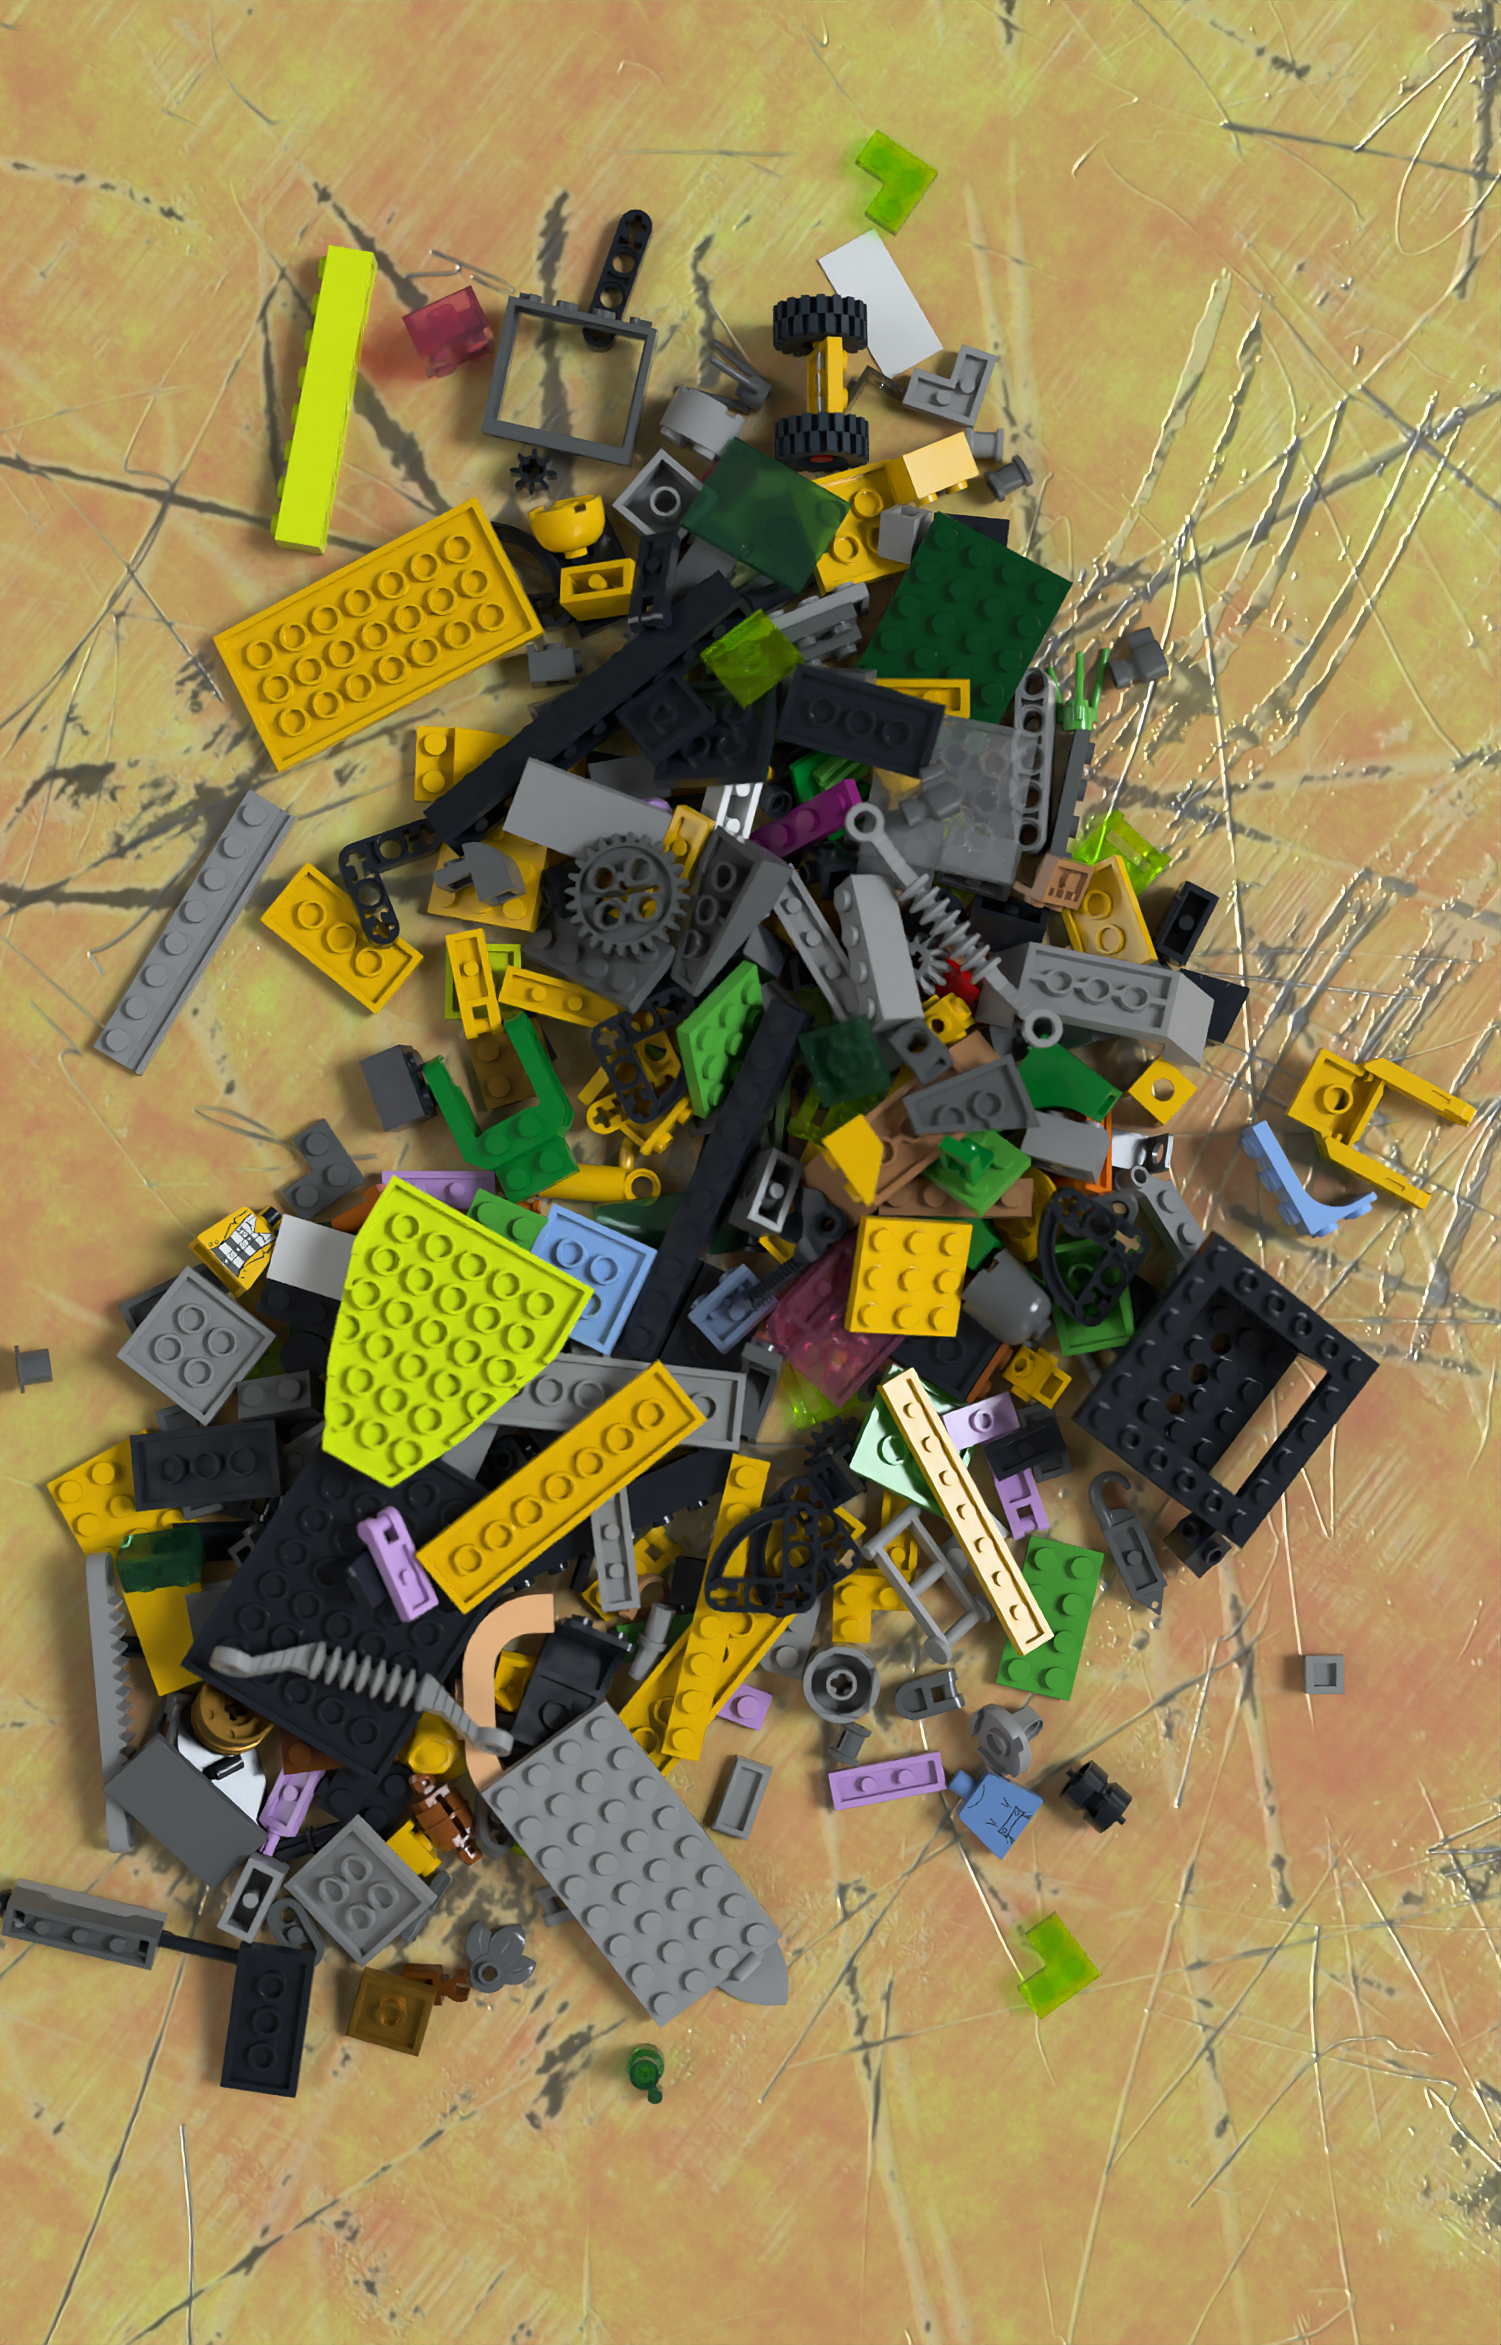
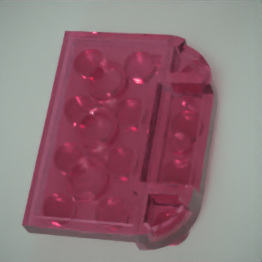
M859 1230L850 1231L841 1240L834 1243L780 1300L766 1323L771 1342L779 1350L778 1352L838 1409L844 1405L907 1337V1334L850 1332L844 1328Z

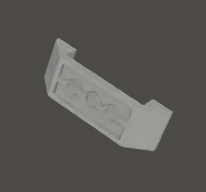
M1034 942L1021 944L990 955V959L996 956L1000 957L1002 961L996 967L1002 973L1001 975H1004L1008 980L1007 982H1010L1015 987L1014 989H1017L1022 994L1021 996L1029 1000L1028 1003L1033 1004L1037 1009L1053 1011L1059 1016L1062 1023L1165 1044L1162 1060L1200 1068L1214 1000L1181 972ZM983 983L975 1021L1012 1029L1017 1012L1015 1013L995 992L993 993L988 988V985L986 986Z

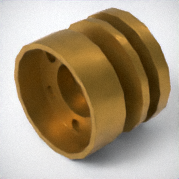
M208 1682L201 1688L192 1705L191 1723L196 1737L206 1748L220 1755L235 1756L251 1751L264 1739L275 1724ZM230 1706L236 1708L235 1714L238 1717L235 1721L229 1719L230 1713L227 1710Z

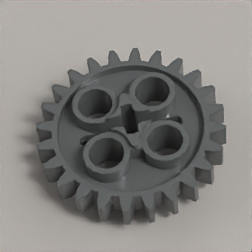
M628 832L625 842L620 835L613 833L612 845H609L601 838L598 839L600 850L595 852L587 847L585 850L590 859L587 862L578 859L575 861L577 866L582 869L580 874L570 873L568 875L570 879L576 882V887L565 889V893L574 897L575 901L565 906L571 912H578L570 920L571 924L575 926L584 925L578 935L583 939L592 936L589 945L598 949L603 944V952L610 956L616 947L618 955L622 958L627 957L630 948L634 955L642 957L644 945L653 952L657 951L655 942L657 938L668 943L670 940L665 931L668 928L676 931L680 930V927L673 921L675 916H687V913L679 908V903L690 901V897L681 893L680 889L690 884L685 878H677L685 870L684 866L680 863L671 865L677 855L671 850L663 854L666 845L659 840L651 847L652 838L646 834L641 837L639 843L637 835L633 832ZM643 864H649L650 872L644 880L637 881L635 878L637 869ZM607 872H612L613 881L608 888L600 889L599 880L601 876ZM656 885L660 886V889L657 892H645L646 890L654 888ZM627 888H630L636 893L628 895V902L618 898L627 895ZM599 898H610V900H605L599 905L595 903ZM655 901V913L649 918H643V906L647 902ZM618 909V922L613 926L607 927L605 923L607 914L611 910Z

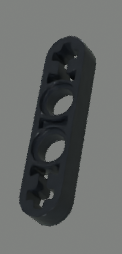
M638 209L629 210L620 219L588 314H593V309L596 308L615 313L616 320H624L653 236L652 220L646 212ZM636 221H641L642 229L645 230V233H637L634 241L635 248L628 245L631 234L630 228L627 225L634 226ZM625 254L633 258L635 264L631 271L620 273L614 268V260L619 255ZM613 289L621 293L623 298L620 305L615 308H608L603 305L601 297L607 290ZM583 328L582 331L586 346L597 353L610 350L618 337L606 333L609 335L608 338L602 337L599 342H595L590 329Z

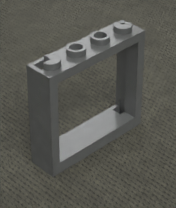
M520 292L519 298L509 296L481 432L492 437L631 468L659 338L658 330L651 328L652 322L641 320V318L630 317L629 323L615 320V313L594 308L593 314L579 312V305L567 301L557 300L556 306L541 303V296L532 293ZM522 314L644 342L622 448L500 420Z

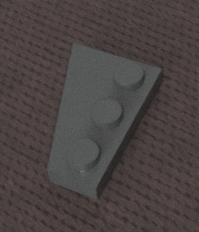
M1011 1054L902 1098L917 1136L1037 1128L1041 1126Z

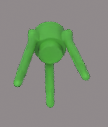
M1105 647L1102 650L1090 706L1089 700H1083L1084 666L1082 651L1076 653L1075 700H1066L1065 708L1054 668L1052 666L1046 668L1047 674L1054 679L1057 686L1056 723L1063 724V732H1074L1076 728L1092 731V723L1097 722V709L1108 663L1109 648Z

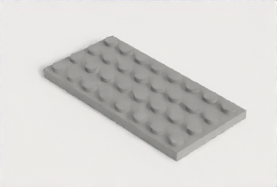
M602 1698L480 1789V1794L660 2028L733 1974L732 1970L752 1951L759 1955L783 1937L779 1928L605 1698Z

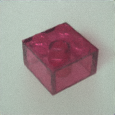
M471 285L402 317L411 343L428 379L434 376L437 378L446 377L457 370V365L468 360L471 362L483 360L491 354L490 350L496 348L491 327Z

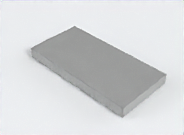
M529 757L502 830L587 862L590 858L585 849L588 847L598 852L600 850L598 839L600 838L609 845H612L613 833L620 835L625 842L628 832H633L637 835L638 843L641 837L646 834L652 838L651 847L658 840L663 842L673 817V812ZM643 864L637 869L635 873L637 881L644 880L650 872L649 864Z

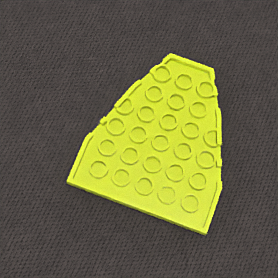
M393 1175L353 1243L328 1360L322 1449L389 1488L394 1487L465 1440L556 1359L595 1289Z

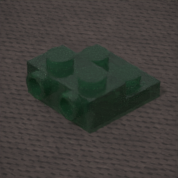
M866 1013L845 1020L842 1018L819 1025L797 1036L802 1056L808 1064L814 1080L815 1090L820 1096L824 1108L885 1091L893 1086Z

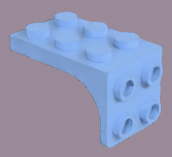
M1266 1120L1253 1123L1240 1130L1244 1136L1240 1142L1245 1153L1251 1160L1256 1158L1263 1170L1258 1174L1264 1187L1269 1193L1274 1191L1281 1203L1277 1206L1280 1216L1287 1226L1293 1224L1299 1236L1311 1235L1312 1238L1317 1236L1321 1238L1338 1229L1339 1226L1336 1221L1344 1217L1345 1220L1351 1218L1353 1220L1372 1210L1370 1202L1377 1199L1374 1191L1360 1193L1335 1207L1320 1204L1312 1199L1302 1187Z

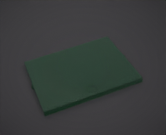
M734 436L710 476L704 479V486L679 526L799 595L823 554L828 552V546L849 513L852 504Z

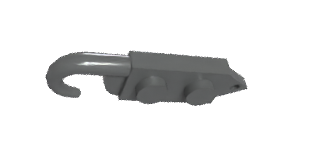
M1102 1472L1095 1476L1089 1485L1088 1498L1091 1508L1133 1601L1137 1599L1153 1612L1161 1615L1164 1587L1168 1585L1140 1521L1132 1510L1126 1508L1109 1510L1102 1495V1488L1107 1482L1116 1481L1126 1490L1131 1488V1484L1119 1472ZM1154 1601L1158 1602V1606L1156 1608L1152 1607V1603Z

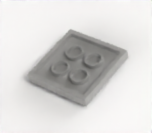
M187 1265L116 1356L202 1424L208 1426L236 1391L237 1382H241L247 1377L279 1335L195 1269Z
M359 1814L283 1885L362 1968L438 1897Z

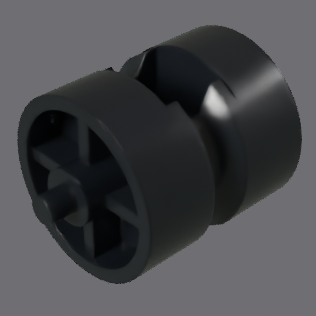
M1090 1760L1076 1772L1071 1768L1066 1771L1065 1774L1070 1779L1061 1790L1059 1797L1074 1811L1083 1810V1819L1098 1833H1103L1116 1821L1120 1825L1126 1822L1122 1814L1129 1806L1132 1796L1117 1782L1109 1783L1108 1774L1098 1764Z

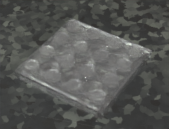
M945 714L930 765L940 760L942 761L948 779L958 798L961 813L940 822L927 818L921 826L912 830L908 829L903 819L898 801L910 796L914 798L919 797L921 794L920 780L875 767L868 803L875 805L882 812L885 823L883 831L888 837V841H891L894 849H897L906 864L1009 885L1039 733ZM867 813L862 830L864 834L872 832L875 827L873 817ZM860 843L858 855L880 859L876 853L877 851L873 849L871 844Z

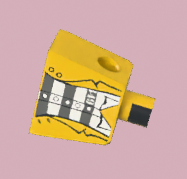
M266 1205L257 1215L247 1206H243L202 1232L187 1246L238 1298L252 1286L271 1260L277 1240L272 1231L282 1222L283 1218L270 1205Z

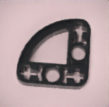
M490 522L499 541L509 542L525 549L541 563L548 573L555 593L526 594L539 620L538 601H541L540 607L543 609H553L556 606V601H560L561 568L564 567L551 551L543 548L532 535L514 526ZM567 611V613H562L560 620L557 621L556 617L552 614H541L543 622L540 624L543 630L562 629L571 625L575 617Z
M681 986L668 988L644 1000L637 1009V1011L641 1009L647 1010L653 1016V1026L650 1030L641 1032L635 1029L632 1023L634 1014L624 1010L600 1022L591 1032L590 1040L592 1047L626 1115L637 1124L650 1123L662 1116L681 1099L688 1089L682 1062L675 1080L659 1098L633 1046L682 1020L685 1022L698 1008L694 996ZM672 993H675L678 998L684 996L687 1000V1003L683 1005L684 1013L679 1014L677 1010H672L663 1015L668 1022L661 1024L660 1014L652 1005V1002L658 1000L659 1008L671 1002L670 995ZM604 1027L609 1032L617 1031L619 1037L614 1040L617 1050L620 1051L625 1046L628 1054L618 1056L611 1063L606 1058V1056L614 1054L610 1045H601L599 1042V1038L603 1036L602 1028ZM629 1061L635 1066L637 1072L632 1082L623 1083L616 1077L615 1069L620 1062ZM641 1081H643L646 1087L638 1090L641 1098L644 1101L650 1099L653 1103V1106L648 1109L650 1116L647 1117L642 1112L637 1114L634 1112L633 1107L638 1104L634 1093L626 1097L623 1090L635 1087Z
M1061 1186L1051 1194L1039 1221L1036 1242L1037 1258L1040 1272L1048 1290L1064 1311L1077 1322L1087 1327L1100 1325L1107 1318L1150 1250L1148 1236L1136 1225L1071 1186ZM1073 1195V1202L1085 1211L1082 1218L1069 1209L1061 1213L1063 1207L1059 1204L1062 1197L1069 1199ZM1087 1204L1092 1205L1090 1208L1086 1210ZM1097 1214L1107 1215L1110 1220L1109 1228L1102 1234H1094L1089 1228L1091 1219ZM1081 1218L1080 1224H1076V1222ZM1060 1221L1105 1248L1074 1297L1065 1287L1056 1263L1055 1240ZM1119 1224H1123V1226L1118 1230ZM1117 1230L1129 1239H1133L1135 1235H1138L1136 1241L1140 1244L1137 1250L1129 1249L1126 1253L1127 1247L1114 1237ZM1113 1238L1112 1244L1107 1243ZM1109 1266L1118 1267L1121 1272L1119 1281L1112 1286L1103 1285L1100 1280L1102 1271ZM1093 1285H1096L1103 1293L1109 1294V1296L1105 1300L1099 1295L1094 1304L1098 1308V1312L1095 1315L1088 1313L1084 1317L1085 1311L1081 1308V1305L1084 1302L1089 1304L1093 1302L1097 1294L1091 1288Z
M795 1476L784 1483L771 1496L765 1506L783 1501H791V1496L795 1493L793 1486L799 1483L802 1487L807 1485L811 1487L812 1490L809 1491L808 1498L813 1505L818 1500L824 1505L815 1509L818 1515L826 1514L832 1518L834 1522L833 1530L828 1535H818L817 1569L823 1574V1582L817 1588L816 1597H818L852 1574L859 1567L861 1552L835 1511L830 1509L807 1476ZM798 1508L795 1516L804 1528L805 1522H811L812 1516L808 1515L806 1518H803L800 1512L805 1510L804 1508ZM774 1522L766 1524L753 1532L750 1549L752 1576H768L766 1545ZM839 1532H842L845 1538L838 1540L843 1550L848 1551L852 1549L854 1551V1554L850 1557L852 1564L848 1567L844 1563L838 1565L834 1563V1560L837 1558V1552L832 1544L827 1550L821 1545L832 1541ZM811 1558L797 1566V1568L808 1565ZM765 1584L754 1585L762 1605L768 1603L771 1598L770 1588ZM776 1584V1589L781 1594L786 1593L782 1592L784 1584ZM797 1585V1588L806 1596L803 1599H809L810 1594L803 1591L802 1585ZM797 1593L789 1597L794 1600L796 1606L802 1605L803 1599L798 1600ZM769 1613L776 1618H784L791 1615Z
M802 1500L778 1502L764 1506L736 1523L720 1541L710 1560L704 1585L705 1601L708 1606L714 1611L736 1613L802 1614L811 1610L817 1595L819 1525L818 1513L813 1505ZM798 1508H804L806 1515L812 1516L811 1522H805L804 1536L812 1534L811 1542L803 1539L788 1541L789 1534L797 1536V1524L794 1521H790V1515H796ZM783 1519L781 1577L723 1575L730 1557L745 1538L760 1527ZM803 1546L810 1551L811 1559L808 1565L801 1568L791 1565L788 1557L793 1548ZM720 1583H724L728 1591H738L737 1583H745L743 1588L745 1605H736L738 1597H726L724 1604H718L717 1598L710 1596V1593L717 1590ZM756 1584H765L771 1590V1598L764 1605H755L749 1599L750 1589ZM784 1584L782 1592L789 1593L794 1592L797 1585H802L803 1591L810 1594L809 1599H803L802 1605L796 1606L793 1599L782 1598L783 1606H775L778 1598L775 1585Z

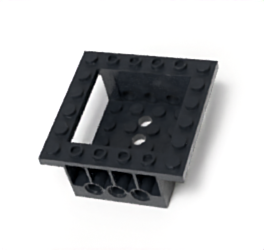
M1212 1230L1073 1413L1070 1420L1167 1495L1242 1549L1380 1364L1221 1234ZM1219 1333H1225L1226 1343L1224 1347L1219 1351H1213L1211 1347L1213 1338ZM1297 1356L1326 1371L1327 1373L1235 1495L1209 1475ZM1197 1363H1202V1376L1198 1380L1191 1382L1188 1377L1190 1368ZM1179 1393L1181 1398L1180 1405L1176 1410L1167 1412L1165 1407L1167 1399L1172 1394Z

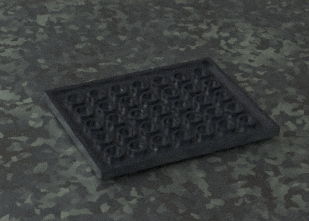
M322 1437L183 1658L180 1666L376 1785H379L425 1712L423 1710L421 1712L415 1711V1698L410 1697L405 1706L402 1707L400 1706V1694L395 1693L388 1703L385 1702V1689L383 1688L378 1691L374 1698L370 1697V1684H365L359 1693H355V1680L351 1679L346 1687L342 1689L340 1688V1675L336 1674L330 1684H326L325 1671L323 1670L319 1672L314 1680L309 1679L307 1675L290 1670L250 1677H234L221 1673L210 1666L214 1649L216 1647L231 1648L253 1658L323 1641L326 1642V1655L328 1656L339 1646L341 1647V1660H345L351 1651H356V1664L358 1665L361 1664L366 1655L371 1656V1669L375 1670L380 1661L385 1660L386 1673L388 1674L398 1664L401 1668V1678H405L411 1669H415V1680L417 1683H420L425 1674L428 1673L441 1686L505 1583L466 1614H463L423 1566L439 1604L411 1621L402 1622L390 1595L375 1608L362 1612L346 1579L338 1578L331 1565L345 1557L370 1549L368 1544L358 1534V1524L368 1518H378V1513L389 1506L394 1507L401 1515L415 1550L418 1551L493 1490L439 1457L394 1487L389 1488L322 1449ZM384 1531L383 1534L388 1542L391 1540L388 1532Z

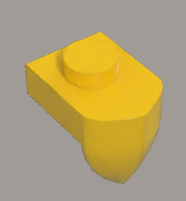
M500 1650L494 1670V1699L506 1711L517 1710L537 1657Z

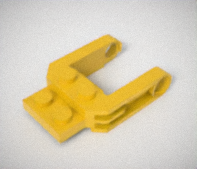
M1323 1047L1319 1048L1284 1115L1314 1131L1313 1134L1322 1159L1403 1203L1425 1211L1433 1193L1425 1192L1407 1183L1408 1178L1352 1148L1353 1144L1360 1139L1383 1095L1384 1086L1462 1127H1469L1477 1110L1470 1104L1383 1057L1352 1064Z

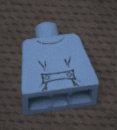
M985 1768L977 1780L961 1769H958L947 1785L949 1790L963 1799L956 1809L957 1816L1001 1860L1044 1801L1042 1796L1036 1791L1010 1778L998 1776L989 1768Z

